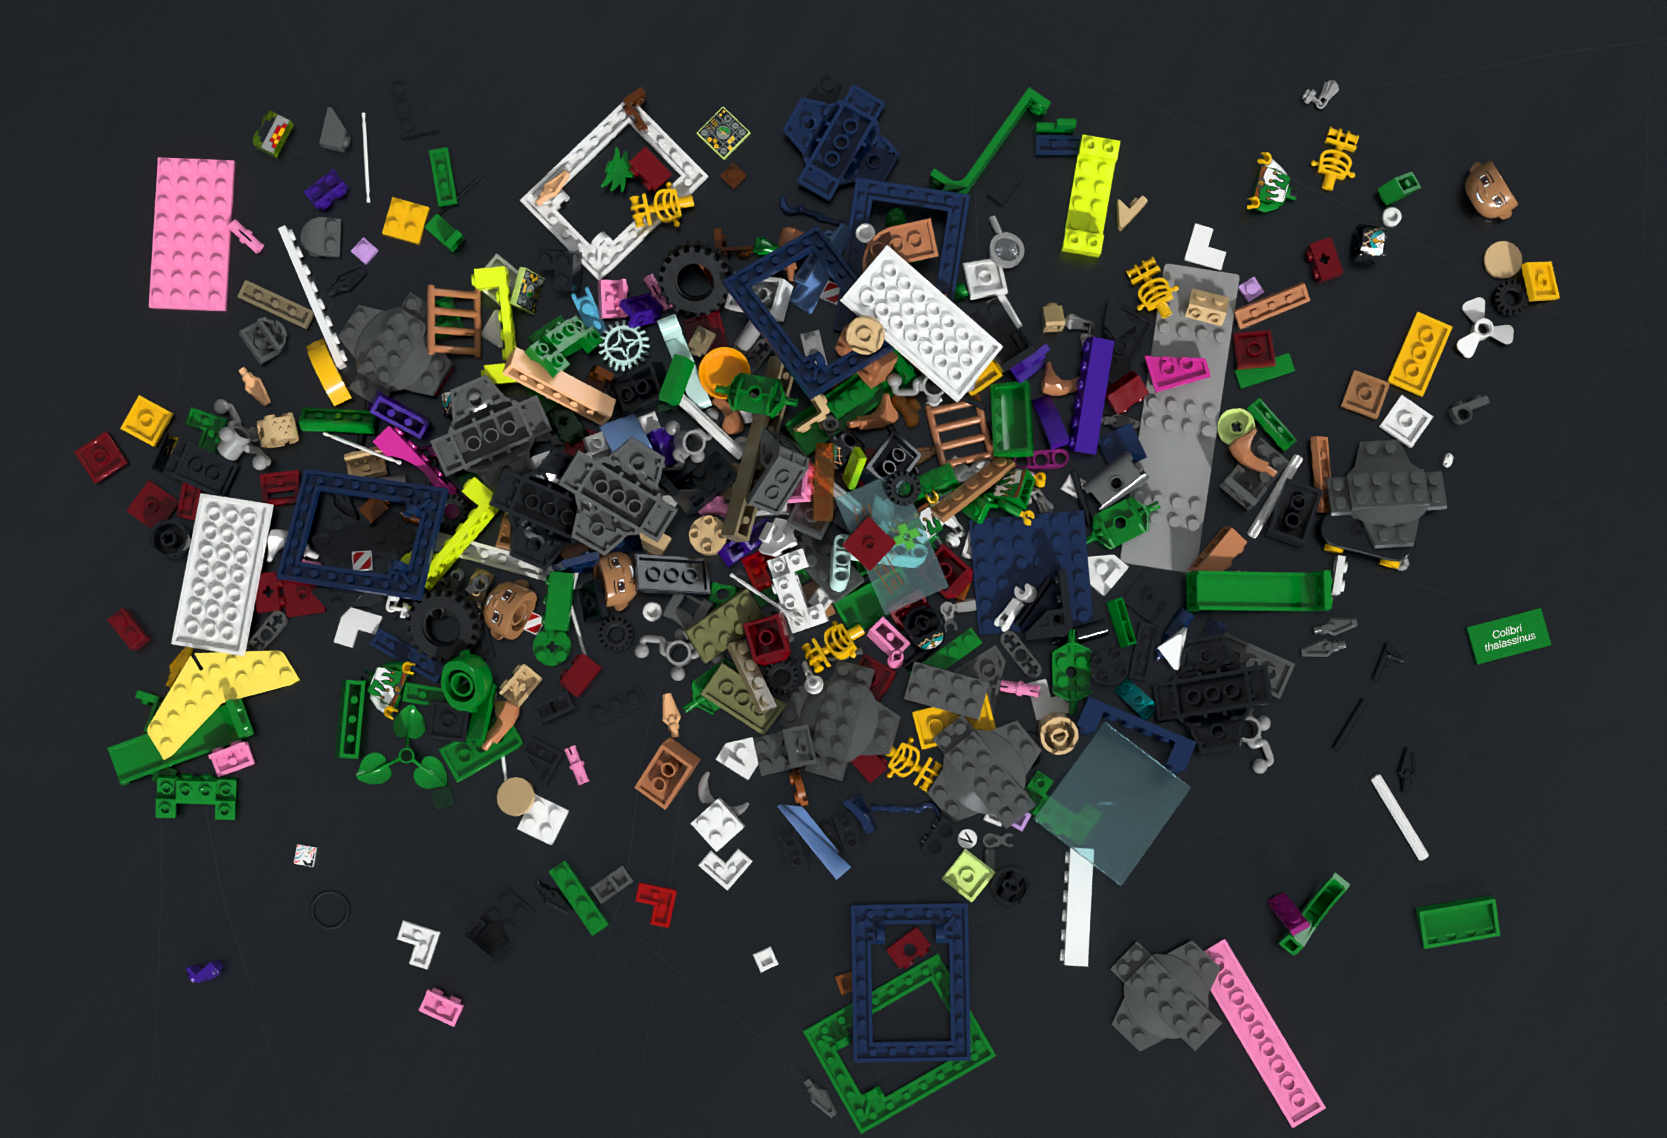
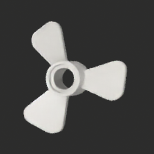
M1478 297L1462 305L1463 312L1474 323L1470 329L1471 334L1460 339L1456 345L1464 357H1472L1479 340H1484L1488 336L1504 344L1512 343L1514 333L1512 326H1493L1489 319L1484 318L1485 300ZM1479 325H1482V326L1485 327V329H1486V333H1485V334H1482V333L1479 332V330H1478V326H1479Z

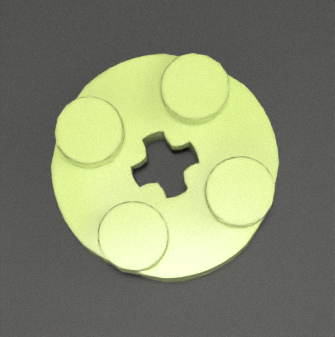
M1241 408L1227 410L1218 420L1217 434L1225 444L1230 445L1234 439L1243 436L1252 428H1255L1254 418L1248 411ZM1232 423H1239L1241 431L1234 432L1231 426Z

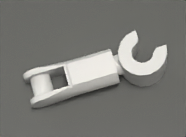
M1028 583L1025 585V592L1019 587H1015L1014 594L1017 598L1013 597L1004 611L995 619L994 625L1000 626L1003 632L1010 628L1013 620L1024 606L1022 602L1030 603L1035 600L1037 591Z

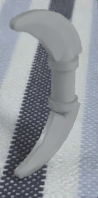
M707 771L699 782L698 795L702 804L707 803L711 805L716 799L713 798L709 790L708 778L710 772ZM749 802L736 807H728L736 816H739L747 809Z

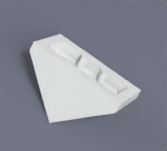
M494 310L481 336L502 350L505 348V343L501 341L500 337L502 323L499 322L498 310Z
M1186 627L1181 628L1158 647L1170 665L1176 670L1181 665L1186 640Z

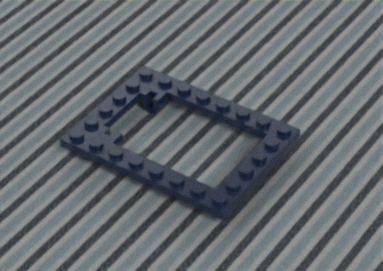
M856 177L844 256L845 262L859 279L862 273V261L866 243L857 239L856 230L861 224H869L872 200L948 211L936 288L942 294H947V298L954 302L970 194ZM841 289L839 290L834 330L843 331L844 326L851 323L858 316L840 301L845 295Z
M818 226L808 230L722 281L724 287L810 400L895 350L892 345L884 340L881 348L872 354H859L852 350L827 366L823 355L819 351H815L804 358L753 291V286L808 254L813 253L842 292L846 294L858 280V277Z
M305 469L276 578L285 581L422 601L449 490L442 487ZM320 491L406 503L403 515L411 517L413 514L420 519L409 564L392 560L388 575L302 562Z
M968 903L851 905L853 1063L971 1061ZM884 924H935V943H949L951 1040L873 1042L871 944H885Z

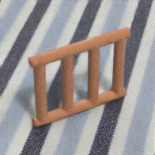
M428 285L427 348L429 355L438 352L474 355V358H481V291L478 289L474 291L435 288L434 285ZM435 296L474 299V310L435 307ZM435 315L474 318V329L435 326ZM435 333L473 336L474 348L435 345Z
M979 394L973 396V398L981 401ZM960 400L936 407L931 405L925 406L939 466L950 462L952 467L985 459L990 461L996 459L983 410L975 407L977 416L937 425L935 414L972 405ZM980 423L981 434L941 443L939 432ZM981 441L985 442L986 452L948 461L945 459L943 450Z

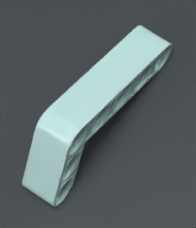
M673 314L658 320L659 329L671 358L673 359L674 354H678L694 362L676 315ZM694 365L685 391L688 399L700 410L712 406L707 392L700 383L696 365Z
M847 534L837 535L831 550L829 584L831 589L837 592L845 590L850 577L851 560L858 561L844 547L839 546L850 536ZM902 543L897 546L894 545L886 555L893 566L920 568L926 559L927 548L922 544L914 543L915 547L907 550L905 544ZM886 556L880 560L883 564L890 565Z

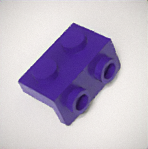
M665 427L655 429L646 435L652 449L665 456L664 463L666 467L677 463L672 454L675 449V435H669Z
M219 960L210 962L202 970L197 964L190 965L186 968L187 976L194 983L213 980L221 973L220 969L224 965Z

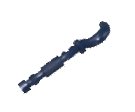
M784 195L780 198V208L787 215H795L797 213L801 215L804 213L825 223L830 222L838 225V227L841 223H845L843 220L838 221L823 213L815 212L814 209L810 211L804 209L805 206L803 205L791 208L786 204V197Z
M925 801L920 805L916 804V806L894 804L878 806L871 804V812H876V810L889 812L904 811L905 813L915 811V814H918L924 809L930 808L935 811L937 817L941 815V809L934 801Z

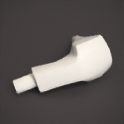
M271 529L267 538V562L271 563L276 553L284 547L288 531ZM307 544L304 557L308 556L317 561L319 553L311 550V546Z

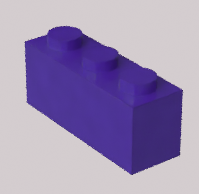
M376 391L368 405L370 413L421 439L430 423L426 416L379 391Z

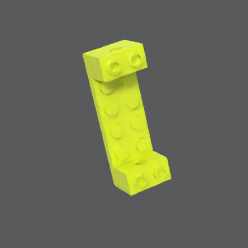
M1082 135L1061 251L1093 257L1101 255L1104 239L1103 230L1120 141Z
M505 266L474 269V274H471L472 285L479 291L499 289V291H496L497 302L501 304V310H498L499 322L503 323V329H500L501 341L505 342L502 356L503 360L506 361L508 355L516 348L512 304H510L509 269ZM505 363L484 365V370H481V376L486 375L495 385L519 383L502 374Z
M475 477L472 480L469 479L464 484L462 492L478 507L471 510L465 523H461L456 528L454 536L444 542L443 549L433 555L425 588L429 591L434 588L437 581L445 575L500 510L488 505L493 492ZM412 551L409 554L406 553L400 561L409 564Z

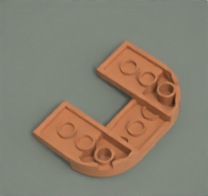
M931 218L892 226L876 234L865 249L862 261L863 273L887 245L907 263L939 256Z

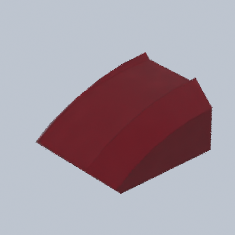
M942 544L928 562L917 571V574L945 598L949 599L957 598L972 581L973 570L947 546Z
M783 612L743 624L755 663L766 666L787 660L790 654V643Z

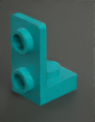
M1126 678L1114 690L1121 699L1135 710L1139 718L1147 721L1156 713V705L1153 700L1129 678Z

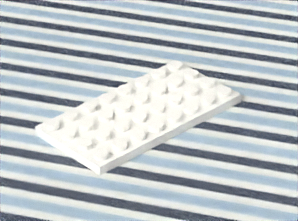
M888 245L840 300L858 317L866 315L878 319L885 330V340L956 402L960 401L1003 348L1000 343Z
M200 493L171 644L245 656L274 505Z

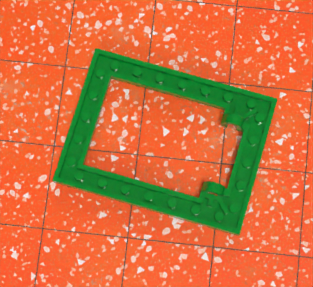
M935 954L873 990L872 1014L930 980L950 1013L949 972L939 954ZM852 1003L803 1031L861 1134L996 1056L970 1011L971 1061H946L887 1096H884L878 1085L873 1087L871 1091L861 1094L837 1050L853 1042L847 1031V1028L853 1026Z

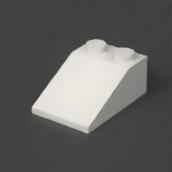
M769 277L753 286V291L775 320L784 322L793 286L785 279ZM729 293L725 308L744 313Z

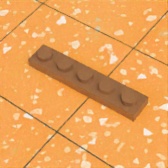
M997 457L930 509L932 515L945 523L1016 467L1015 462L1009 457Z

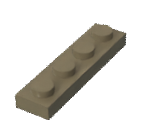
M247 280L244 281L237 296L239 299L306 330L314 316L312 310Z
M746 640L729 643L726 647L757 713L762 714L773 711L777 706L757 663L753 660Z

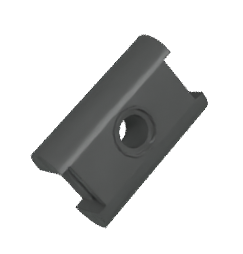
M1128 450L1082 484L1087 494L1092 492L1100 502L1098 506L1101 511L1115 505L1149 479L1145 470L1143 469L1140 472L1131 461L1133 456ZM1119 478L1121 481L1117 485H1112L1111 480Z

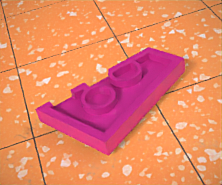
M1144 356L1155 393L1211 377L1206 358Z

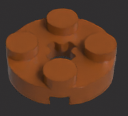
M799 767L791 769L792 772L788 774L791 785H796L797 791L793 792L796 804H801V807L809 805L808 800L804 801V798H807L801 774L797 775L800 769Z

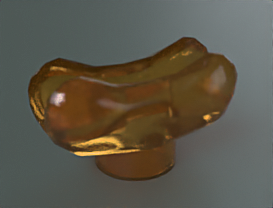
M894 395L891 399L894 408L898 409L903 415L908 427H915L920 418L917 413L921 409L920 404L913 396L907 399L905 396Z

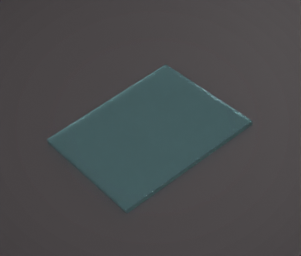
M1104 722L1034 820L1118 885L1122 886L1191 787L1172 772L1166 770L1164 766L1108 723Z

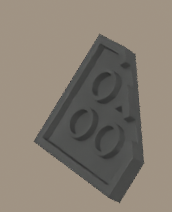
M996 645L952 671L989 682L986 693L988 694L992 713L994 714L1006 663Z

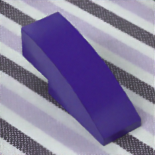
M1050 395L1031 400L1051 450L1069 444L1068 434Z
M768 517L753 525L749 542L730 541L722 547L718 554L727 567H730L762 544V541L758 538L766 523H772Z

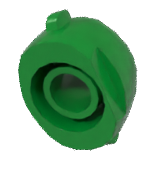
M462 650L459 656L445 664L441 675V687L451 707L460 711H468L469 713L477 712L478 706L487 699L493 683L492 673L482 657L470 654V650Z

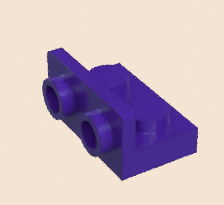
M332 169L305 190L304 193L319 211L328 208L331 205V201L336 197H342L346 193L348 186L337 172Z
M650 293L622 299L619 304L622 310L630 317L627 325L629 328L657 322L663 306Z
M1047 343L1035 349L1037 352L1010 368L1019 383L1025 381L1045 366L1043 359L1046 356L1044 354L1050 351Z

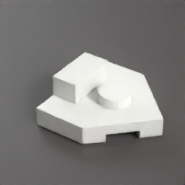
M776 517L773 523H766L758 538L762 541L758 551L762 554L777 557L782 554L783 550L798 545L797 539L794 536V529L786 526L787 520Z
M1115 555L1088 557L1090 585L1102 596H1105L1128 569V566Z
M753 737L726 743L716 760L749 780L758 766Z

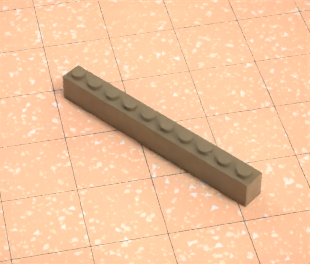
M770 356L764 377L780 379L785 395L789 397L794 378L777 356ZM786 405L773 419L767 415L754 413L720 535L733 542H749L758 508L749 505L746 499L766 469L760 462L761 433L764 428H767L779 434Z

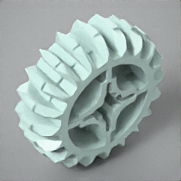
M623 320V326H620L619 322L616 321L615 328L609 324L608 327L611 331L603 330L606 337L601 336L604 343L598 346L599 348H604L599 351L600 355H605L602 358L603 362L609 360L608 367L615 364L614 370L616 371L619 369V366H621L622 372H625L626 366L632 371L633 364L639 368L640 365L637 361L640 360L644 363L645 359L642 355H649L644 350L650 348L649 344H644L649 341L648 337H643L646 334L645 330L639 332L640 326L629 328L626 320ZM623 332H630L638 339H626ZM618 334L617 343L609 347L611 338ZM621 338H623V341L626 343V345L629 344V346H627L626 349L627 354L625 353L622 347L619 348V346H622ZM640 344L637 354L631 358V349ZM610 353H622L625 360H618Z

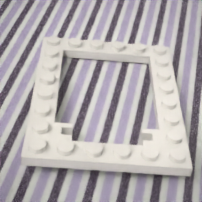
M623 102L520 200L569 251L582 252L581 264L598 281L602 280L662 221L657 217L656 212L650 213L652 226H648L647 217H643L644 227L635 228L636 222L634 220L614 241L605 232H601L589 244L558 212L561 208L560 204L570 199L562 189L556 197L549 198L541 206L534 202L543 191L544 184L566 170L570 177L564 184L565 186L629 124L680 175L671 186V189H676L678 198L691 195L708 178V175L639 106H634L633 108L646 124L649 132L645 134L643 130L639 131L633 123L635 121L633 116H628L623 110ZM670 194L667 195L666 202L670 201ZM663 195L659 196L657 200L658 204L663 203ZM663 210L659 212L663 217L667 218Z

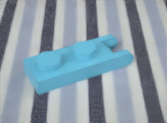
M588 286L584 287L587 295L578 299L574 292L570 293L584 325L587 328L593 326L600 336L605 335L603 330H607L603 319H599V310Z

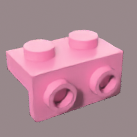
M626 279L598 281L599 319H622L628 316L619 306L620 301L627 298L629 291Z
M810 461L807 472L792 493L788 503L811 502V495L814 494L812 482L816 471L815 466Z
M237 740L230 743L231 747L224 749L222 746L212 750L213 753L208 755V757L212 759L218 777L256 764L248 742Z
M435 987L432 990L427 989L418 1011L454 1027L464 1007V1004L460 1003L461 999L452 995L450 998L443 995L444 992Z

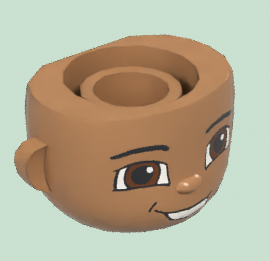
M1491 160L1484 164L1476 162L1471 167V173L1465 183L1466 194L1474 207L1482 216L1487 218L1499 217L1507 219L1511 217V210L1519 205Z
M624 552L607 553L605 556L599 554L600 559L592 570L594 579L601 578L606 606H614L617 611H621L627 607L628 602L637 594L635 591L633 559Z
M517 580L516 582L501 583L494 587L487 596L483 606V618L495 639L501 640L503 637L515 639L523 632L537 602V596L528 588L529 583L527 581Z

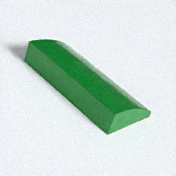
M1028 380L1021 383L1015 381L991 384L994 456H1034L1031 386Z
M894 566L895 572L890 568L880 574L882 579L878 575L858 586L836 604L833 603L847 630L858 624L864 630L877 623L882 617L886 618L890 615L885 603L912 588L901 566Z
M1492 895L1415 908L1424 949L1500 936L1496 899Z

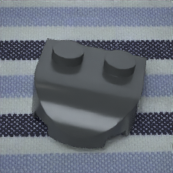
M317 217L307 222L300 232L301 246L304 247L309 255L314 257H340L341 219Z
M263 317L257 319L256 323L242 329L239 335L258 363L262 364L282 351L287 333L279 321Z

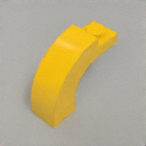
M324 338L306 346L311 363L333 405L336 406L352 398L346 383L332 359Z

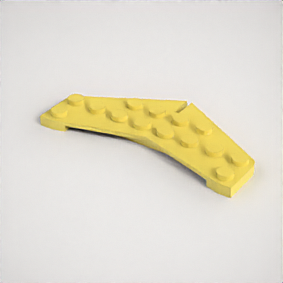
M278 650L247 651L245 656L222 652L194 653L203 667L201 671L192 656H190L147 728L148 735L162 758L165 760L172 756L225 701L230 699L236 700L289 686L299 681V677L285 654Z

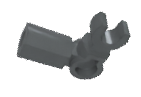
M992 833L985 834L982 838V843L986 846V850H983V863L992 870H996V850H994V847H999L1000 844L1007 848L1013 847V844H1007L1005 841L1007 837H1013V834L1006 833L1003 836Z

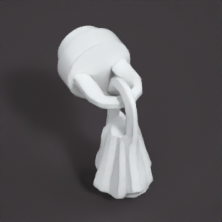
M954 515L944 523L954 531V533L950 532L945 536L944 543L948 548H956L960 544L958 537H964L966 534L965 529ZM959 527L962 531L958 532L956 528Z
M388 596L386 610L388 612L398 611L400 612V618H409L407 613L412 606H408V603L403 602L402 607H397L399 597ZM390 601H394L393 606H389Z

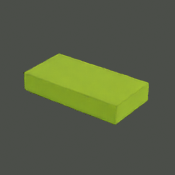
M860 447L853 448L842 476L846 486L851 490H855L867 460Z

